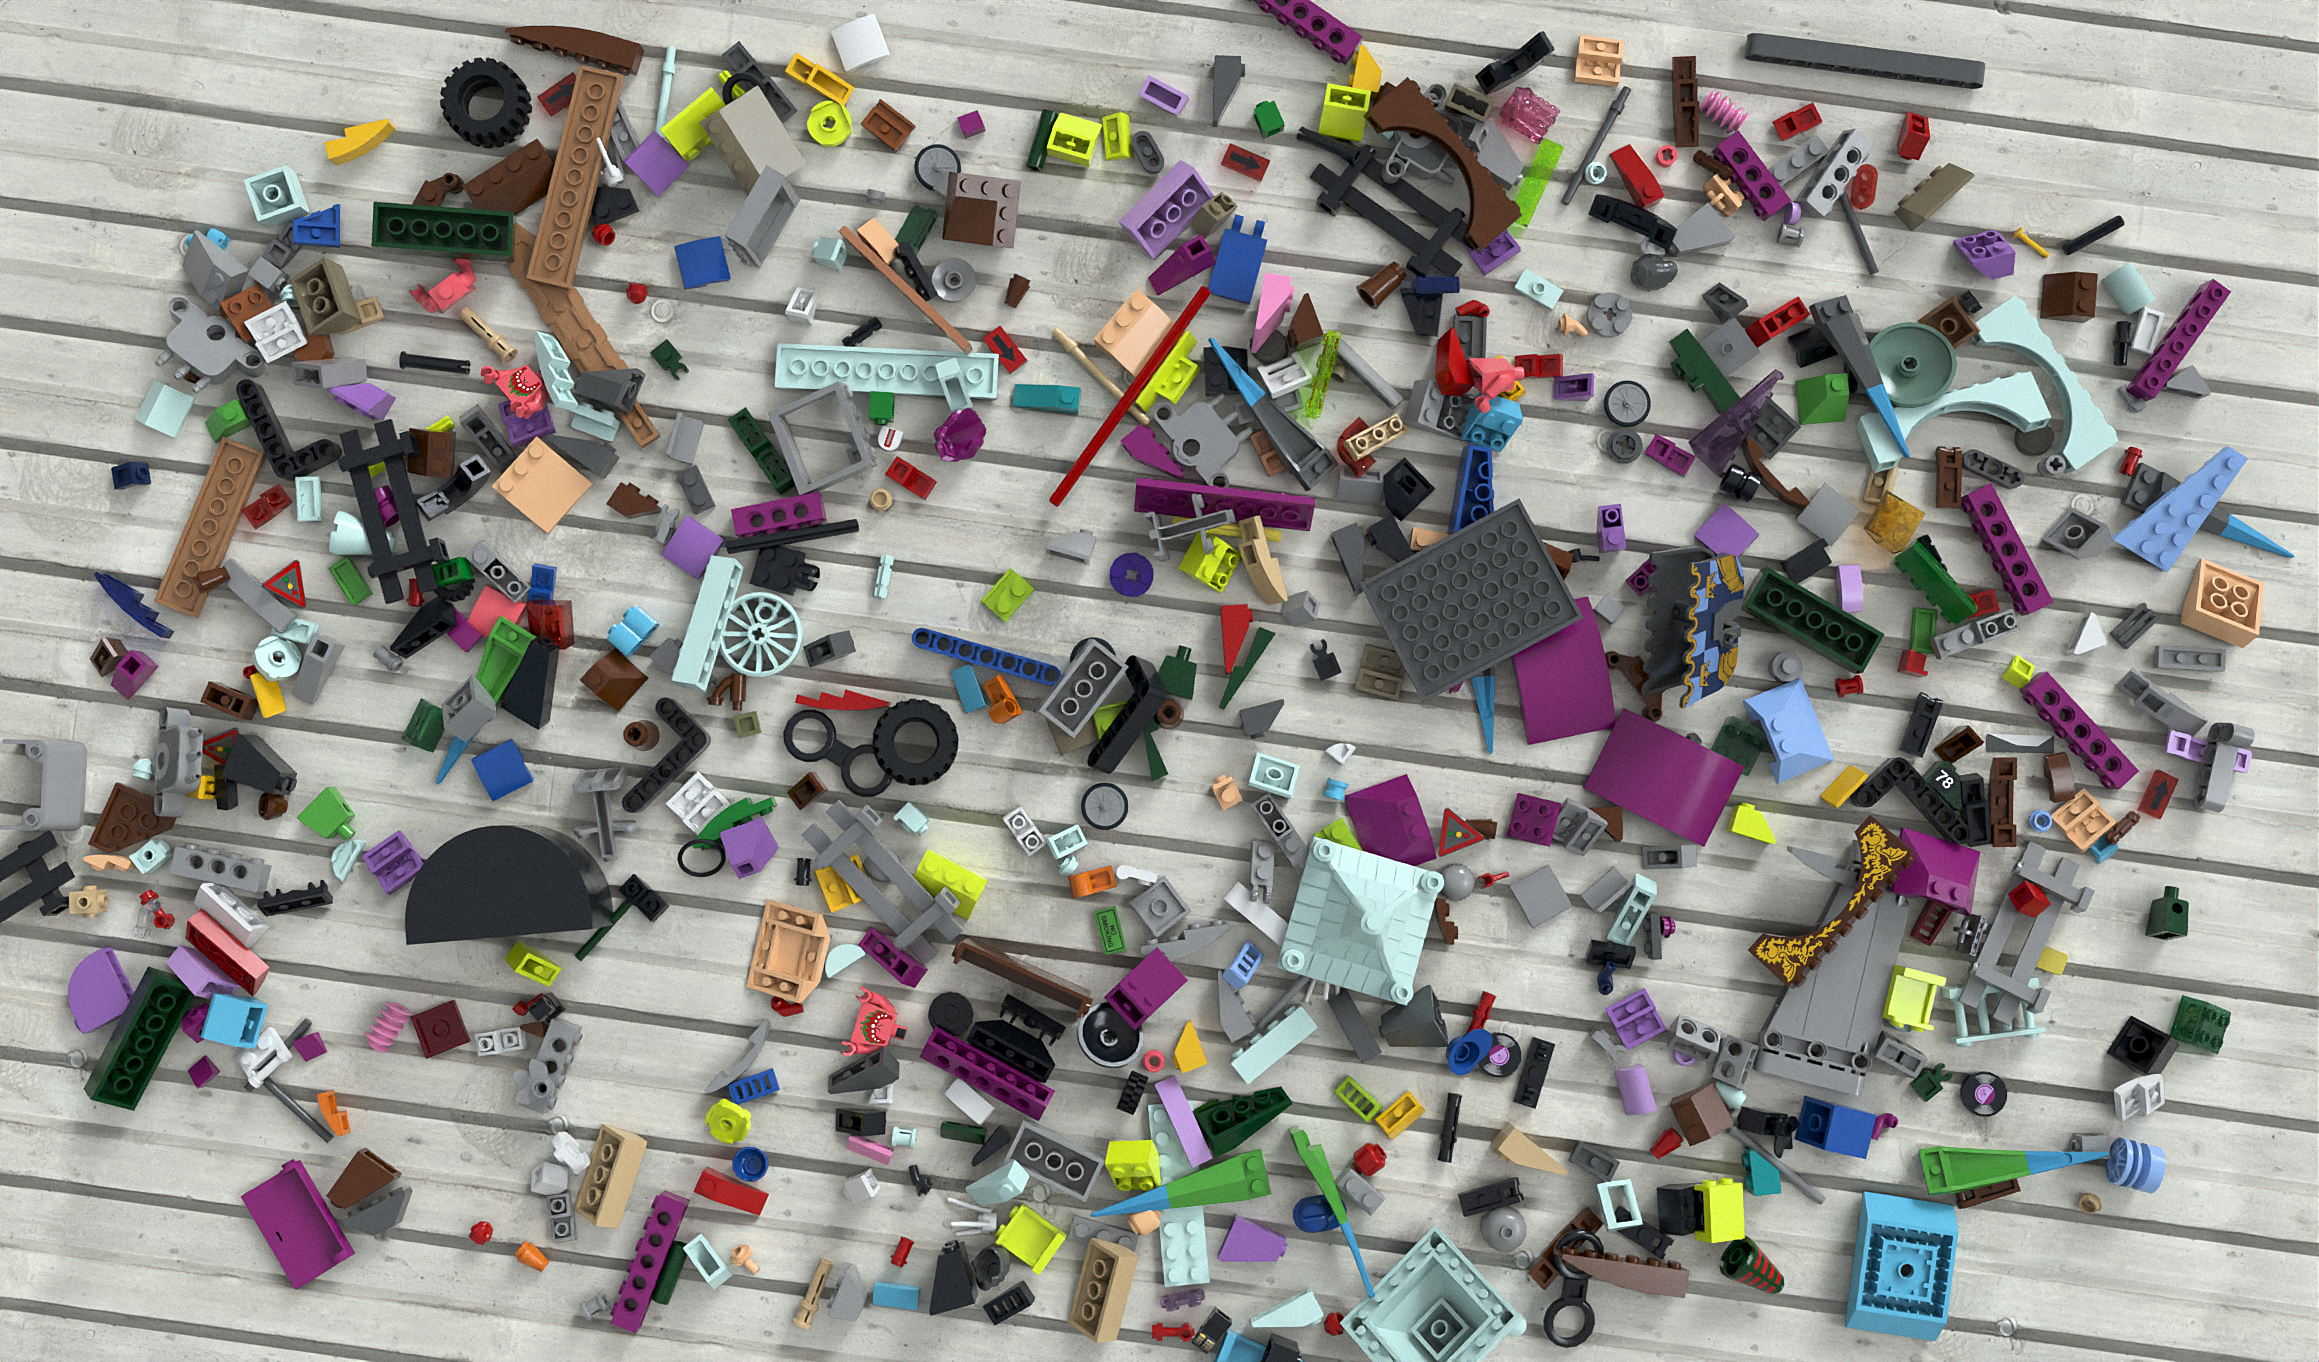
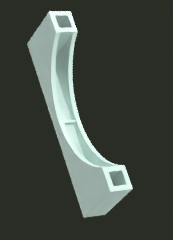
M2015 295L1975 322L1981 330L1971 338L1977 347L1998 346L2022 353L2037 363L2052 380L2062 403L2064 417L2062 438L2055 455H2060L2064 458L2066 473L2077 470L2119 441L2114 428L2104 420L2102 411L2094 406L2090 400V394L2085 389H2082L2077 382L2076 374L2065 365L2063 356L2053 348L2051 339L2041 331L2037 319L2029 314L2026 304L2022 299Z
M2031 371L2026 373L2016 372L2003 379L1994 378L1988 383L1981 385L1976 383L1963 390L1954 389L1933 403L1922 407L1895 408L1892 406L1904 440L1927 420L1950 412L1976 411L1991 414L2010 422L2023 433L2044 428L2051 419V415ZM1869 412L1862 415L1856 425V430L1874 473L1896 468L1901 459V451L1880 414Z

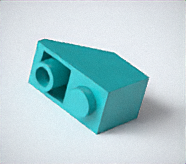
M1743 1147L1744 1154H1741V1161L1743 1167L1746 1168L1747 1174L1744 1177L1745 1189L1753 1196L1782 1193L1779 1170L1751 1148Z

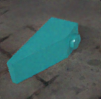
M1015 384L1013 407L1079 414L1081 388L1062 385Z

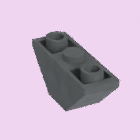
M402 1187L390 1192V1197L385 1200L379 1197L369 1202V1208L365 1210L358 1207L348 1212L349 1217L342 1220L343 1225L373 1236L402 1222L413 1192L412 1188L410 1187L403 1191Z

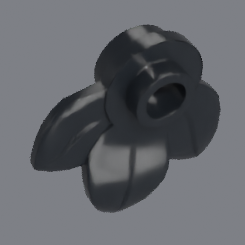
M1780 1116L1773 1123L1775 1134L1774 1153L1777 1158L1782 1157L1784 1149L1793 1148L1792 1132L1799 1126L1795 1116Z

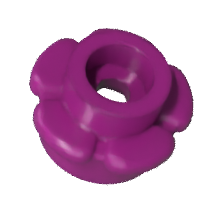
M1665 916L1660 918L1661 936L1669 938L1671 934H1674L1676 925L1671 917Z

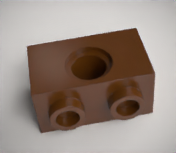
M212 681L208 682L200 700L201 703L242 720H252L259 705L257 698L225 684Z

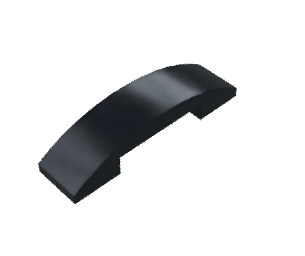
M1601 194L1595 195L1588 215L1603 222L1609 223L1612 221L1649 238L1648 242L1666 250L1670 249L1678 230L1666 220L1646 209Z

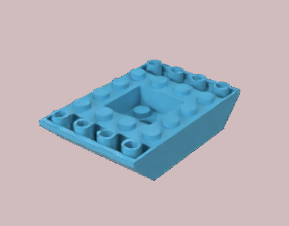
M1863 1191L1845 1327L1930 1341L1937 1340L1947 1323L1958 1240L1954 1205ZM1904 1264L1911 1266V1272L1907 1276H1902L1900 1272Z

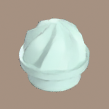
M286 285L280 292L282 302L286 301L289 307H298L299 304L292 285Z
M140 759L131 768L133 770L131 776L150 781L151 776H154L153 763L149 759Z

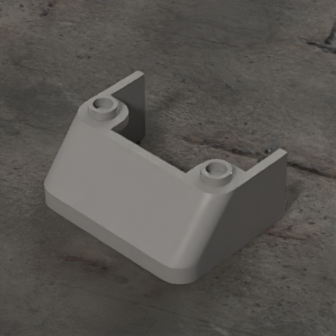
M3 739V744L25 745L26 757L31 762L43 763L40 808L27 809L22 815L21 825H0V830H78L84 822L87 768L86 746L76 741Z

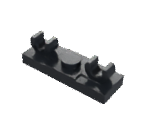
M320 880V886L315 888L312 882H309L307 890H291L287 893H282L278 888L276 889V895L272 897L268 891H265L263 894L264 898L257 899V907L268 917L333 904V896L328 892L326 882Z
M1010 994L1006 995L1001 1004L1000 1018L1003 1017L1004 1013L1009 1012L1012 1015L1009 1023L1012 1024L1017 1016L1020 1017L1019 1019L1023 1020L1027 1027L1042 1030L1038 1040L1041 1041L1044 1035H1049L1051 1038L1049 1046H1052L1056 1039L1059 1040L1066 1029L1064 1025Z
M1532 1037L1513 1102L1536 1109L1554 1051V1043Z

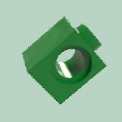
M1263 101L1256 105L1253 116L1263 139L1284 131L1285 124L1275 101Z
M871 391L869 419L874 421L875 425L881 426L888 425V422L894 423L895 395L893 392Z

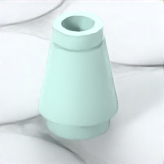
M1717 1080L1715 1085L1724 1103L1730 1109L1738 1110L1747 1095L1742 1093L1743 1090Z

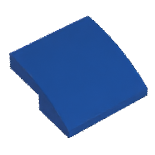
M720 236L695 240L674 247L684 290L706 287L707 284L725 282L731 279Z
M512 738L471 759L492 801L534 780Z

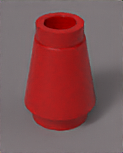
M1670 1127L1668 1130L1665 1129L1649 1150L1659 1160L1661 1157L1679 1148L1684 1139L1673 1127Z

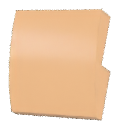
M1580 35L1574 82L1618 87L1624 40Z
M2084 788L2075 795V799L2068 800L2051 814L2052 822L2081 853L2085 852L2117 824L2100 807L2101 803Z

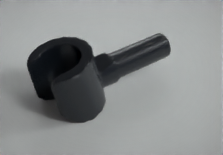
M1580 548L1568 551L1574 554L1572 563L1585 560L1599 562L1600 560L1599 556L1581 555Z

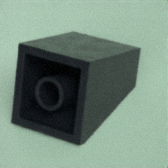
M237 733L222 777L270 794L290 795V792L295 789L297 784V773L260 736Z
M952 1240L945 1243V1247H942L938 1255L929 1309L930 1316L972 1305L976 1302L978 1291L964 1241L958 1243V1240Z

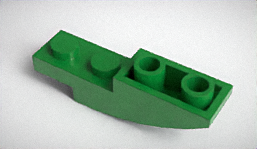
M770 797L755 804L752 803L751 798H744L715 816L699 833L696 839H709L714 842L721 839L720 832L737 827V822L742 825L752 821L751 816L760 813V816H764L773 812L772 808L778 806L775 798ZM705 843L693 845L694 849L701 848L702 851L713 847Z

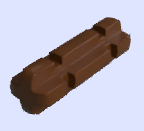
M1698 150L1694 154L1693 161L1698 165L1703 164V168L1715 175L1719 174L1720 178L1724 181H1727L1732 176L1733 170L1726 165L1723 167V163L1710 155L1706 156L1707 153L1702 150Z
M2129 811L2125 815L2126 817L2122 818L2112 828L2113 830L2106 834L2105 841L2110 845H2115L2119 839L2132 829V826L2139 822V814Z

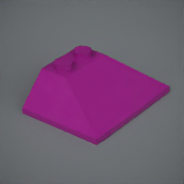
M1407 774L1345 795V802L1364 852L1411 866H1417L1437 859L1430 830L1417 794Z
M1902 827L1899 839L1917 854L1914 857V863L1908 869L1904 868L1898 874L1900 877L1892 885L1891 893L1910 899L1923 897L1949 905V911L1970 917L1972 914L1980 851Z

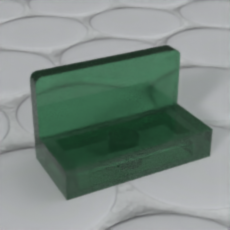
M914 205L895 241L898 244L908 242L917 255L938 219L937 213L930 208L925 210L918 205Z
M421 698L401 738L410 745L433 753L445 731L442 708Z

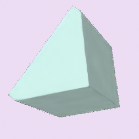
M154 379L135 420L177 438L195 398Z
M1257 752L1247 786L1291 799L1300 766Z

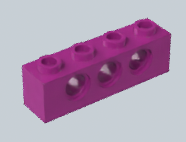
M1739 130L1718 144L1712 151L1713 157L1723 163V167L1726 165L1733 170L1730 177L1731 182L1736 183L1741 193L1745 196L1744 199L1753 206L1756 216L1762 218L1764 222L1792 201ZM1732 156L1739 157L1741 164L1735 163ZM1745 174H1751L1754 177V181L1747 180ZM1759 191H1764L1767 194V199L1761 198Z
M820 492L731 509L735 533L739 538L754 537L763 533H777L778 530L783 529L787 531L800 529V526L807 524L809 527L822 525V521H827L823 498ZM805 507L807 510L806 515L803 518H797V510ZM784 512V520L779 523L775 522L774 517L776 513ZM757 516H762V524L759 527H754L753 519Z

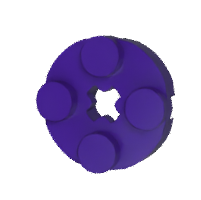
M1125 553L1116 558L1110 568L1111 585L1121 595L1139 597L1145 594L1151 587L1153 567L1149 560L1139 553ZM1131 569V571L1136 570L1138 572L1135 575V581L1126 579L1125 576L1128 575L1127 570Z

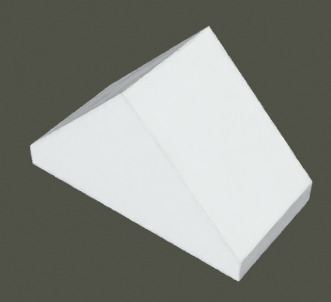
M797 287L786 308L785 314L790 321L812 325L819 291Z
M2092 612L2082 614L2065 655H2078L2107 644L2096 614Z

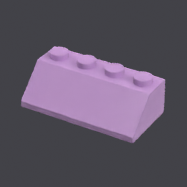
M1180 160L1119 221V224L1134 242L1152 259H1155L1188 226L1200 207L1215 196L1195 168Z

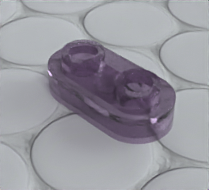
M1198 1288L1161 1296L1159 1300L1161 1308H1166L1167 1312L1180 1309L1179 1306L1188 1305V1307L1201 1305V1301L1205 1300L1204 1289Z

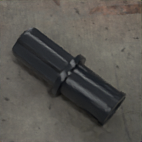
M2128 321L2116 322L2115 341H2113L2115 346V366L2127 365L2128 346L2132 345L2130 341L2132 323Z

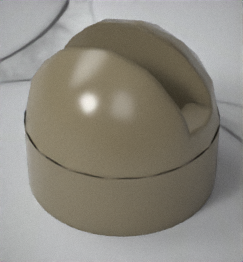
M1336 364L1330 370L1329 376L1337 382L1344 383L1348 376V369L1344 364Z

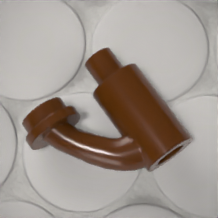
M731 674V676L723 679L712 696L707 697L708 705H722L724 698H720V696L730 687V701H733V710L742 711V702L746 701L747 675Z

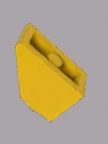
M201 774L197 790L186 794V796L197 799H216L215 776Z
M1191 1019L1186 1021L1174 1049L1175 1056L1172 1057L1176 1070L1181 1069L1182 1074L1208 1064Z

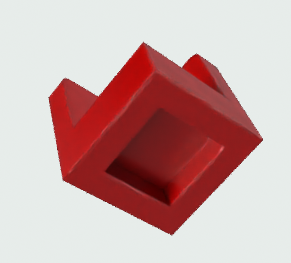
M1914 649L1903 650L1897 672L1918 678L1927 676L1928 671H1924L1927 656L1915 653Z
M2025 880L2008 894L2017 911L2032 918L2038 916L2051 905L2040 887Z

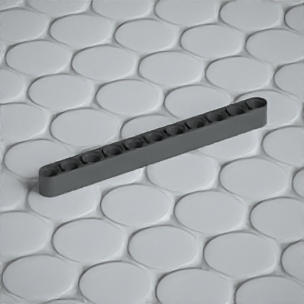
M1763 33L1748 34L1745 50V59L1750 61L1967 89L1983 87L1986 65L1981 61Z

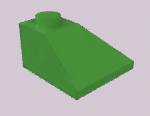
M1847 373L1827 374L1795 381L1800 425L1845 421L1849 400Z

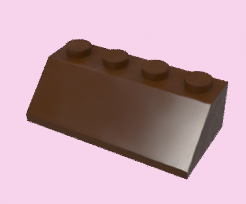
M535 139L462 185L477 209L514 212V215H517L547 196L555 162L545 146L538 139Z

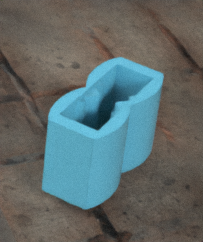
M639 606L627 609L623 614V621L619 625L617 623L614 624L608 631L609 636L607 640L629 658L660 625Z

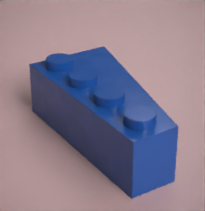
M1472 444L1463 447L1447 534H1453L1494 512L1491 448Z

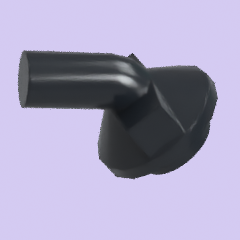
M909 1166L911 1181L916 1187L917 1196L927 1195L933 1186V1183L930 1182L931 1177L920 1178L918 1166Z

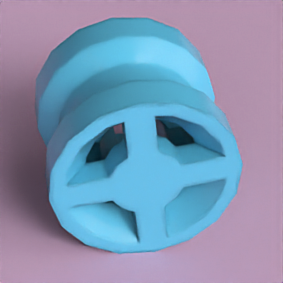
M1327 778L1326 783L1328 786L1323 792V796L1344 801V791L1348 788L1349 784Z

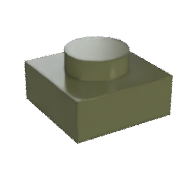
M757 711L733 716L738 738L762 733Z

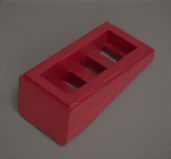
M1928 899L1910 935L1931 946L1952 911H1949L1950 906ZM1936 905L1942 908L1941 912L1934 909ZM1932 913L1938 916V918L1935 920L1929 915ZM1928 921L1934 926L1933 928L1925 925L1924 923ZM1921 928L1929 932V936L1919 932Z

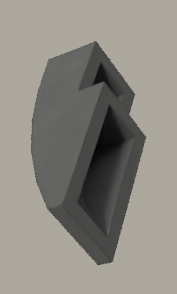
M1347 990L1327 1000L1362 1063L1382 1053Z

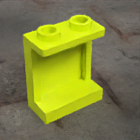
M1894 965L1882 1018L1891 1020L1890 1025L1904 1028L1905 1024L1911 1025L1910 1030L1924 1033L1925 1029L1933 1031L1934 1026L1928 1025L1934 996L1937 985L1944 987L1946 978Z
M1722 1177L1719 1178V1182H1716V1180H1702V1184L1694 1185V1190L1703 1192L1705 1230L1695 1231V1240L1717 1243L1745 1238L1742 1183L1733 1182V1178Z
M1022 1202L1020 1207L1015 1205L1009 1213L1008 1217L1011 1219L1007 1225L1001 1224L996 1231L995 1236H997L995 1243L998 1246L999 1244L1004 1246L1030 1265L1033 1272L1040 1275L1065 1240L1066 1233Z

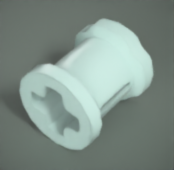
M895 1126L891 1146L903 1145L910 1146V1149H915L917 1129L911 1131L899 1129L898 1126Z

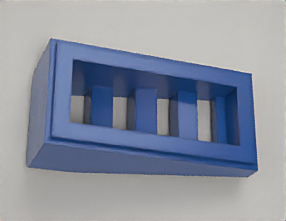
M773 1068L728 1084L732 1101L737 1105L780 1090ZM767 1075L771 1088L767 1089L763 1076ZM755 1079L759 1080L762 1089L760 1092H758ZM747 1082L750 1083L753 1094L749 1095L746 1086ZM739 1085L741 1086L742 1093H743V1096H744V1097H742V1098H740V1095H739V1092H738V1089H737V1086H739Z

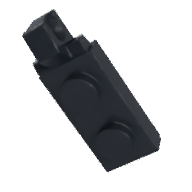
M1969 290L1960 295L1962 298L1960 303L1965 312L1972 311V313H1976L1982 309V306Z

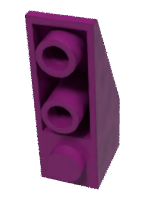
M1202 234L1182 244L1148 277L1158 296L1216 264L1212 251Z
M1140 424L1121 440V445L1134 461L1176 479H1183L1184 475L1182 472L1184 469L1176 460L1172 462L1167 456L1170 452L1162 443L1158 445L1153 439L1156 435L1148 426L1144 428Z

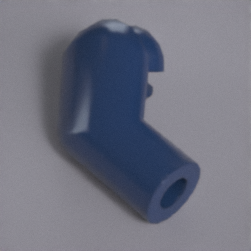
M1612 961L1606 962L1597 977L1598 990L1602 995H1608L1613 991L1612 974L1616 970L1617 965Z

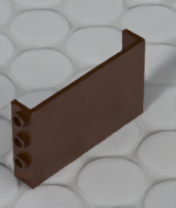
M970 937L958 942L951 956L955 957L954 964L957 965L962 960H965L1078 1010L1076 1018L1080 1019L1082 1014L1087 1015L1093 999L1090 998V990Z

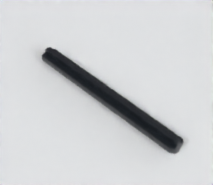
M857 519L730 540L726 542V549L728 554L855 533L859 531Z

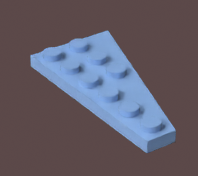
M2225 446L2206 461L2202 468L2194 474L2191 473L2187 476L2185 481L2179 486L2169 490L2145 509V512L2137 519L2131 520L2126 524L2127 527L2119 533L2112 535V539L2161 570L2168 572L2248 458L2231 447Z

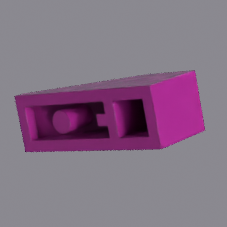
M870 927L858 944L901 984L916 988L928 971L916 958L905 950L897 949L893 941L873 927Z

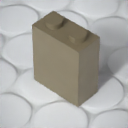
M1456 81L1445 104L1486 122L1496 99Z

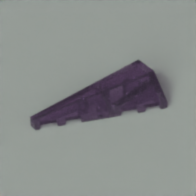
M1776 369L1688 442L1695 456L1718 477L1722 478L1725 472L1723 469L1729 460H1734L1736 456L1734 451L1741 441L1745 442L1762 414L1760 410L1766 399H1771L1773 396L1771 392L1778 380H1783L1782 372Z

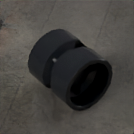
M1732 463L1724 474L1719 489L1728 494L1736 493L1737 498L1748 503L1759 487L1761 476L1753 472L1746 474L1744 468Z

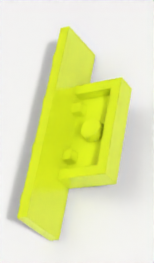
M1186 331L1178 339L1174 349L1165 357L1161 367L1153 374L1151 381L1145 389L1140 392L1135 402L1144 412H1148L1159 395L1176 405L1201 370L1197 364L1186 358L1197 344V340L1189 331Z

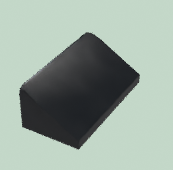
M226 763L214 765L216 802L218 810L227 811L238 806L237 782L222 777Z

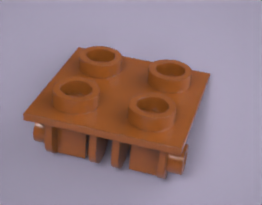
M259 284L219 303L223 309L220 311L224 319L229 318L244 343L254 338L244 322L273 307Z

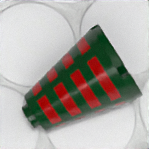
M1745 1236L1742 1240H1733L1725 1249L1721 1257L1724 1264L1723 1267L1720 1265V1271L1727 1278L1771 1295L1779 1293L1784 1288V1276L1748 1236Z

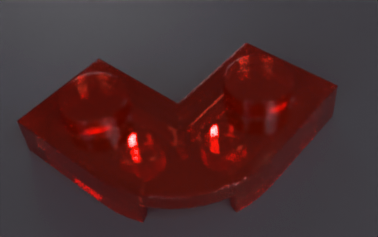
M1360 417L1342 432L1337 441V451L1340 458L1359 478L1376 462L1370 454L1355 462L1343 445L1349 438L1370 428Z

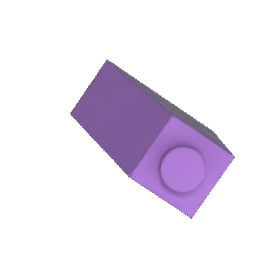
M1235 1214L1217 1254V1259L1221 1262L1277 1261L1279 1256L1283 1257L1288 1244L1285 1243V1236Z

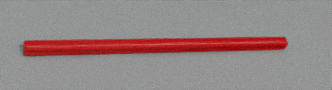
M1200 287L1052 494L1049 501L1054 506L1058 507L1207 300L1211 294L1208 288Z

